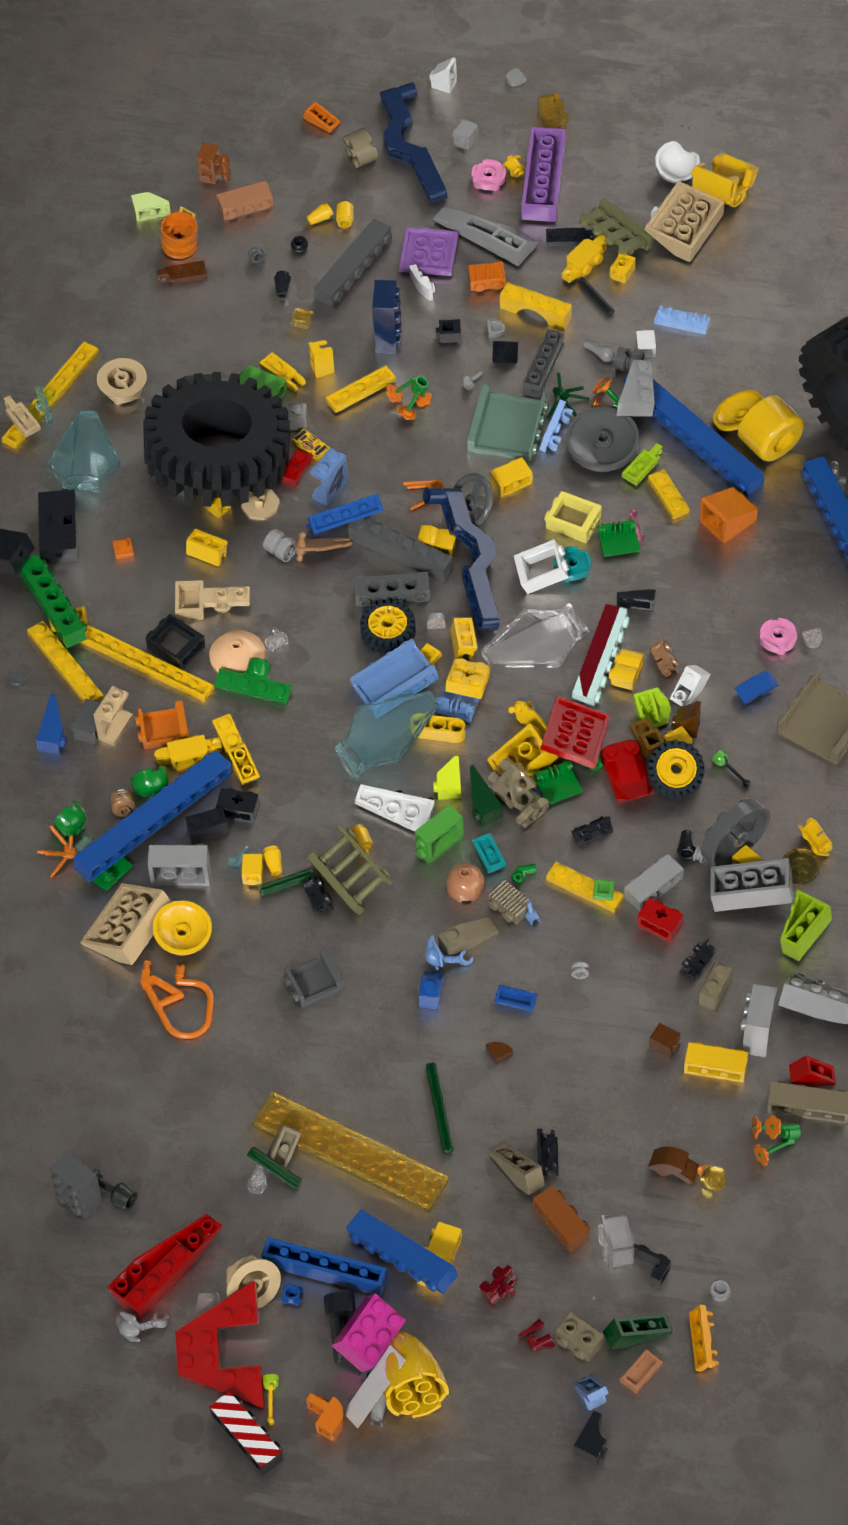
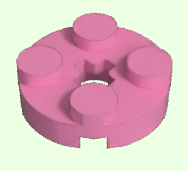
M492 159L482 160V163L475 164L472 168L471 178L475 188L497 191L506 180V170L499 161Z
M778 618V620L774 621L770 619L761 626L760 644L768 651L783 655L795 646L797 632L795 625L791 621L784 618ZM779 633L782 634V637H781V638H777V637H775V635H774V634L778 635Z

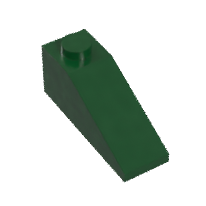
M471 765L470 780L473 807L471 813L476 822L479 821L482 827L503 817L502 805L474 765Z
M666 1314L614 1318L603 1330L610 1349L628 1348L672 1334L673 1332Z

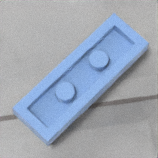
M663 305L658 307L654 319V324L705 335L710 323V317H707L706 314L702 316L698 315L697 312L693 314L677 309L674 310L672 307L665 308Z
M560 400L539 451L545 453L547 447L552 451H557L558 445L553 442L560 444L561 437L554 436V433L558 434L562 424L559 421L561 419L563 423L568 424L570 418L565 415L572 416L573 413L572 409H564L566 402Z

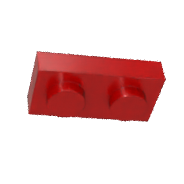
M296 449L289 460V464L286 465V472L281 480L297 486L311 464L313 455Z

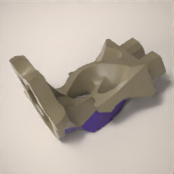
M505 758L499 764L504 771L502 776L496 770L487 777L492 784L490 790L500 797L510 809L515 807L522 812L515 820L519 825L526 828L547 811L550 801L545 797H541V793L535 789L537 786L535 781L526 773L520 762L514 763L509 758ZM523 794L527 795L528 797L527 804H524L522 802Z

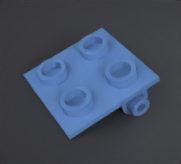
M444 687L441 697H437V707L434 713L471 723L480 699L446 692Z

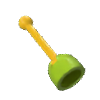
M265 1374L262 1376L263 1387L269 1391L266 1424L272 1426L275 1422L272 1418L273 1390L279 1386V1376L276 1374Z

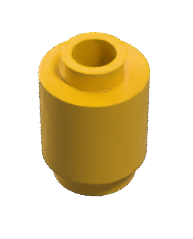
M342 201L336 205V222L341 228L350 227L353 223L354 207L348 201Z
M361 824L353 826L351 829L357 835L355 839L367 853L370 852L373 842L367 828Z

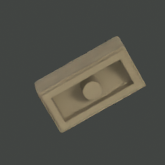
M280 1124L267 1156L287 1168L302 1133L284 1124Z

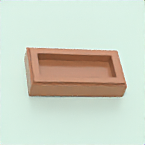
M646 1349L620 1378V1382L637 1394L662 1366L663 1361Z

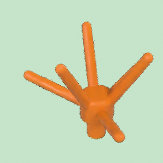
M50 825L49 828L64 845L62 851L37 850V853L64 857L50 874V878H53L66 860H71L79 851H76V848L73 846L72 835L69 836L68 844L59 832Z

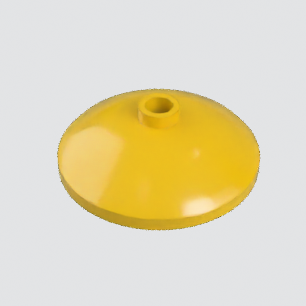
M744 390L729 396L716 408L713 414L714 424L723 431L738 430L747 412L763 399L762 395L755 390Z
M174 901L166 904L157 912L153 920V935L156 942L164 950L172 954L190 955L196 953L208 943L211 937L212 923L209 915L201 906L190 901ZM183 932L185 935L181 936L178 933Z

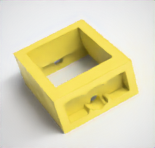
M561 491L559 496L554 498L551 510H548L545 514L546 529L587 543L602 517V506ZM563 505L589 514L582 527L556 518Z

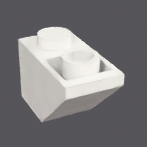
M697 665L686 666L670 700L682 707L691 704L702 692L711 674Z

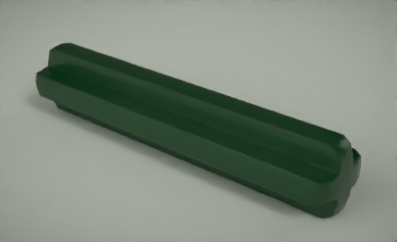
M312 868L261 884L259 885V892L261 896H265L303 883L305 879H311L309 873L314 874Z
M252 1147L247 1153L250 1159L294 1189L301 1183L302 1179L256 1147Z

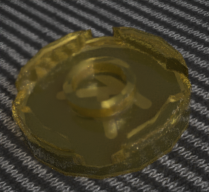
M794 848L792 851L784 854L783 858H789L792 870V883L806 884L817 877L820 861L811 850Z

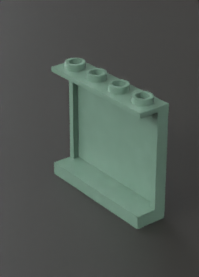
M482 384L467 439L468 452L512 459L522 457L525 461L532 462L533 454L536 455L538 450L536 442L541 439L542 430H540V427L544 426L545 423L544 412H547L549 402L546 401V394L543 393L542 400L492 393L490 392L489 385Z

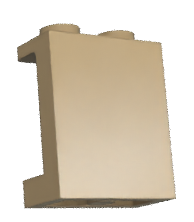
M112 686L93 714L98 740L116 746L133 719V714L122 708V705L129 696L128 692Z

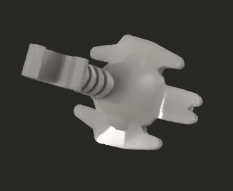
M124 1311L118 1313L116 1318L120 1334L130 1342H140V1339L137 1337L140 1330L143 1331L153 1327L165 1328L168 1326L169 1321L168 1315L164 1319H158V1313H155L153 1319L138 1323L134 1315Z

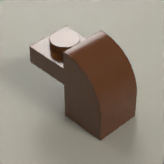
M665 1146L654 1149L648 1167L662 1177L674 1174L686 1183L691 1184L694 1183L699 1164L688 1158V1152L676 1147Z

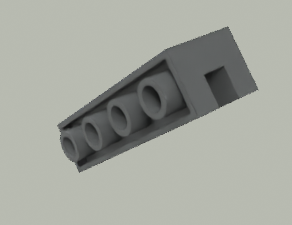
M547 329L523 381V396L541 400L565 347L563 342L564 333Z

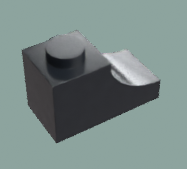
M596 1411L592 1413L574 1444V1454L594 1465H597L600 1459L603 1460L608 1452V1448H606L607 1439L603 1438L599 1431L602 1423V1414Z

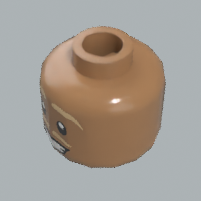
M120 788L110 795L111 810L116 816H129L136 809L135 798L130 790Z

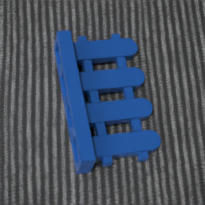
M377 493L309 516V523L306 524V528H311L314 535L382 512L384 510L379 495Z

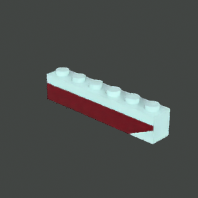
M605 604L572 692L573 702L593 709L596 702H600L602 697L601 689L602 687L605 688L608 677L606 675L611 667H613L612 659L613 657L615 658L619 647H617L618 643H622L624 638L623 630L629 625L630 617H627V609Z

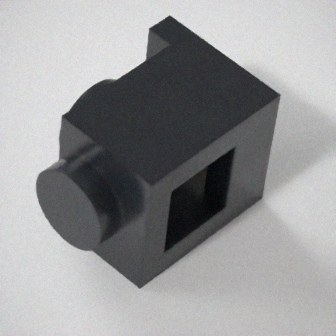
M460 319L439 320V327H436V338L440 339V343L458 342V344H461Z

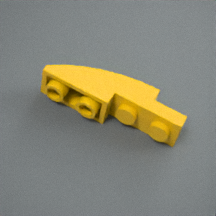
M227 714L212 720V724L220 738L222 749L241 784L243 785L260 778L231 715Z

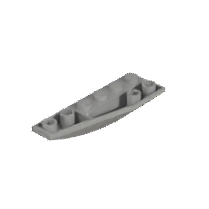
M443 207L433 218L439 224L452 231H459L461 236L517 266L539 244L538 241L510 226L451 208Z
M796 972L789 976L784 984L779 1006L818 1019L848 1024L847 992L825 984L826 982L821 979L813 980L806 978L807 976L802 973Z

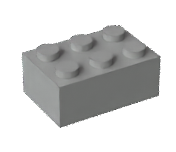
M149 845L148 870L151 885L210 886L211 863L208 845Z

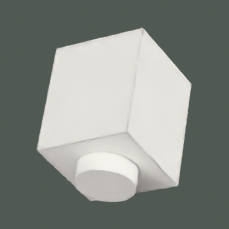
M654 330L636 331V348L638 351L645 353L644 359L656 358Z

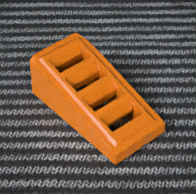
M316 101L304 111L303 118L329 133L341 124L338 118ZM333 122L334 124L330 127L328 124Z

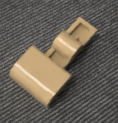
M203 580L175 581V616L181 621L203 620L204 607H214L218 612H227L231 606H250V586L204 588Z

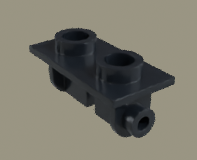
M601 816L599 819L589 822V825L585 824L578 828L575 827L571 833L573 838H576L578 847L613 833L610 816Z
M309 873L311 879H305L303 887L309 898L316 895L310 899L314 911L322 914L327 907L334 910L331 905L332 898L323 888L325 883L322 878Z
M709 939L703 943L699 941L692 949L694 954L691 957L688 956L682 962L683 968L679 972L680 974L686 971L690 979L696 978L705 967L699 961L701 960L706 965L715 954V948L707 945Z

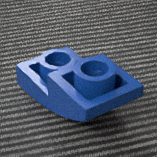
M766 670L746 680L734 689L745 705H747L761 694L765 696L779 685L769 670Z

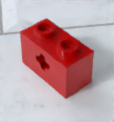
M648 898L637 915V925L672 942L683 925V914L677 909L665 906L659 900Z

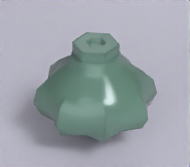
M84 834L82 839L77 841L75 845L76 851H83L93 841L91 834Z

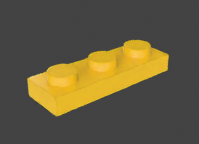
M665 469L648 475L649 483L672 519L689 513L690 508Z

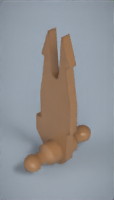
M300 532L299 539L295 543V550L298 554L296 560L302 562L304 559L303 554L306 551L316 552L340 547L344 548L352 545V542H348L350 538L344 537L309 539L305 538V532Z

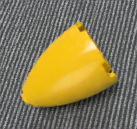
M398 1332L389 1346L391 1345L406 1361L399 1369L398 1358L394 1352H391L386 1359V1376L391 1381L384 1391L387 1408L396 1416L412 1414V1418L428 1415L442 1406L441 1402L449 1394L446 1379L437 1360L420 1340L407 1332ZM416 1391L421 1393L420 1398L417 1397Z

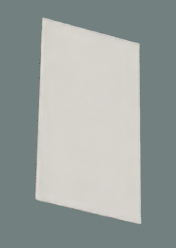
M391 1345L343 1412L357 1428H359L391 1382L387 1379L385 1371L388 1355L391 1352L395 1353L398 1358L399 1369L406 1361Z

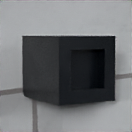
M493 341L492 362L517 363L518 342Z

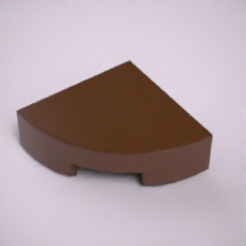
M501 1042L486 1044V1049L496 1063L513 1054L512 1048L507 1044Z

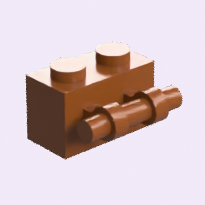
M202 143L197 155L199 181L216 184L219 175H221L223 181L228 182L231 170L227 154L223 153L220 156L219 145Z

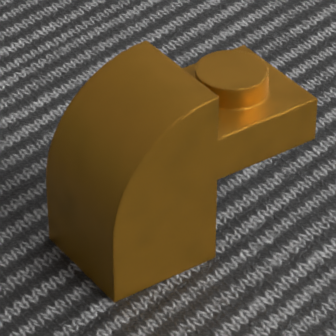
M648 718L630 724V730L638 742L643 756L651 755L659 745L665 743L658 728L653 729Z

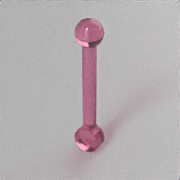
M631 510L630 516L636 523L637 538L639 541H643L645 537L639 527L637 511Z

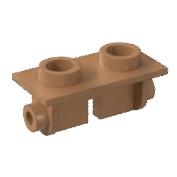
M657 637L659 643H653L650 651L656 661L663 659L657 662L661 674L668 677L674 670L679 674L677 669L679 664L676 658L670 654V651H672L667 641L663 642L660 637Z

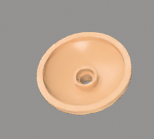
M234 630L222 634L213 642L209 651L210 663L217 673L219 668L244 673L250 658L257 657L265 660L266 656L265 647L260 638L253 633L243 630Z

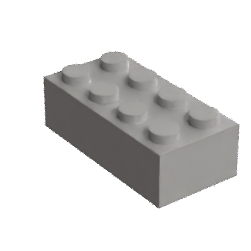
M789 858L710 867V896L714 911L793 903L792 870Z

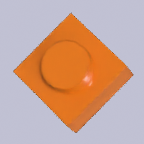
M130 537L112 541L116 560L134 556Z

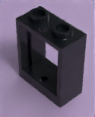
M172 614L163 618L158 626L146 636L147 649L182 670L206 647L204 635ZM171 630L189 640L176 655L158 644Z

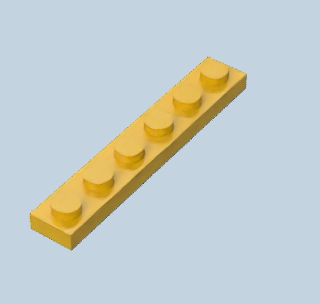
M43 621L27 629L28 635L83 703L86 698L98 702L104 699L101 691Z

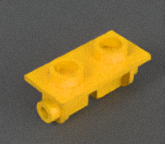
M809 818L805 826L798 825L802 832L801 835L810 843L811 849L815 854L830 856L828 852L833 849V843L826 833H822L819 836L823 829L816 819Z

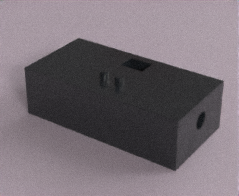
M75 489L38 492L39 552L41 560L45 559L47 564L79 562Z
M0 529L1 573L18 575L35 549L27 533Z

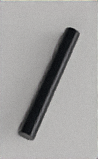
M583 277L578 279V283L609 315L615 312Z

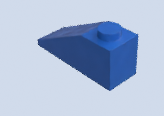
M51 694L36 743L38 751L60 754L62 747L65 748L67 737L64 736L55 694Z

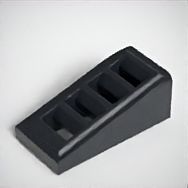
M656 589L617 592L618 607L654 611Z

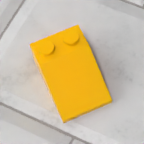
M530 723L492 754L487 761L493 770H497L501 776L504 771L499 764L505 758H509L514 763L520 762L526 773L532 776L537 771L547 768L559 757L540 750L544 735L540 729Z

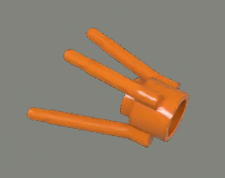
M441 479L402 483V485H409L407 489H443ZM421 501L415 504L414 506L410 507V510H414L424 505V501Z

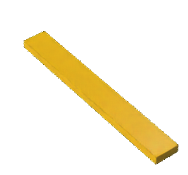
M84 341L27 407V410L38 423L99 353V348ZM15 424L1 438L3 443L15 449L26 439Z
M90 625L86 626L87 631L85 634L87 640L80 642L203 702L207 700L215 689L213 684Z

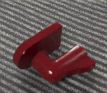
M539 1318L528 1329L522 1331L518 1335L519 1338L523 1339L542 1329L544 1322ZM533 1334L526 1339L530 1348L534 1351L541 1348L555 1347L549 1334L539 1339H536Z

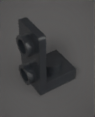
M634 1243L632 1255L655 1266L650 1277L652 1278V1286L660 1289L671 1270V1260L663 1254H656L650 1251L644 1245Z

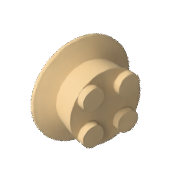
M129 358L111 360L104 364L97 374L99 389L117 405L139 398L141 390L147 381V373L142 364Z
M254 1255L238 1260L226 1270L227 1298L255 1281L258 1309L268 1304L280 1287L281 1275L277 1266L269 1260L258 1259Z

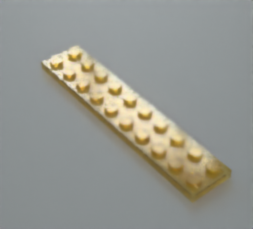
M273 1091L252 1122V1127L272 1137H275L280 1124L301 1132L302 1134L296 1145L297 1149L427 1213L431 1212L449 1182L448 1176Z

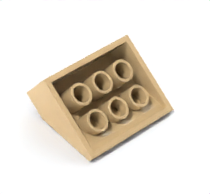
M678 181L646 225L645 231L673 255L691 262L723 216L725 202Z
M122 883L80 943L119 963L133 965L153 936V920L155 915L163 906L171 903V900L163 890Z

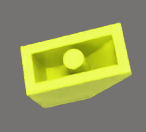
M454 756L437 772V781H433L434 793L438 792V800L461 798L459 756Z

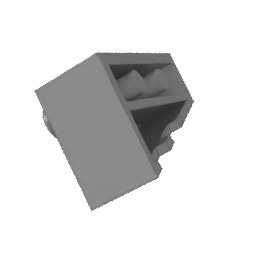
M633 360L618 402L616 416H652L655 401L651 360Z
M753 984L752 992L747 993L746 1004L749 1005H745L743 1017H746V1019L742 1018L741 1030L744 1031L742 1050L748 1052V1055L766 1057L777 988Z

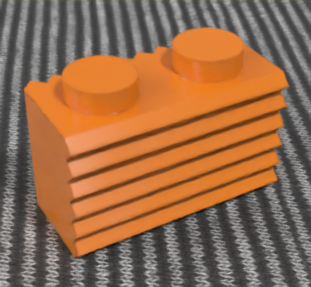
M502 261L468 265L471 291L482 292L486 289L499 290L505 287L506 277Z

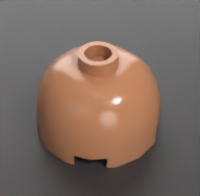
M461 863L449 871L446 887L452 899L461 903L462 901L469 900L474 902L484 892V876L482 871L475 865Z

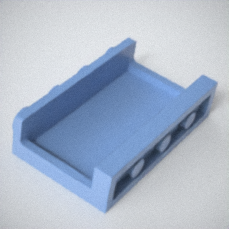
M410 639L403 642L393 651L387 652L381 659L369 664L361 672H356L350 678V682L374 717L378 719L440 678L433 664L430 665L417 648L415 641Z

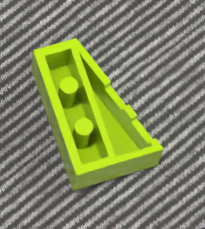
M797 889L789 919L786 921L780 938L782 953L800 961L832 921L830 905Z

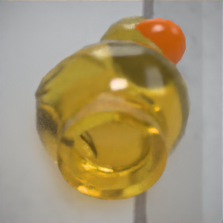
M702 1164L697 1168V1173L701 1176V1182L709 1190H720L723 1188L727 1179L726 1173L722 1168L708 1164Z

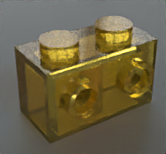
M558 93L539 96L538 110L544 128L566 129V122H569L567 112H564L563 99L560 100Z

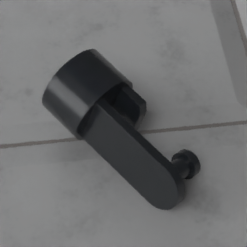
M336 1291L323 1297L325 1317L330 1319L332 1344L340 1334L339 1319H344L345 1326L356 1311L355 1294L353 1292ZM332 1347L335 1363H340L342 1355Z

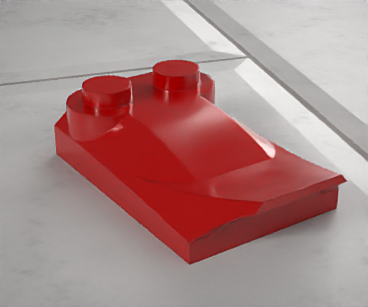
M625 740L607 745L600 751V757L617 802L636 799L654 792V788H652L648 780L647 769L640 753L638 742L635 740Z

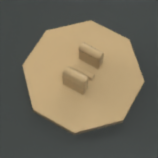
M265 489V494L259 498L250 491L249 502L241 504V508L249 518L265 520L277 513L280 499L272 489Z

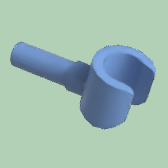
M528 900V912L525 918L532 926L534 920L540 921V917L533 910L532 902Z

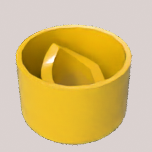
M771 395L759 401L747 412L739 425L738 437L761 460L771 462L787 454L796 445L803 433L804 421L780 396Z

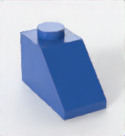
M424 971L418 995L419 1007L439 1009L444 973Z

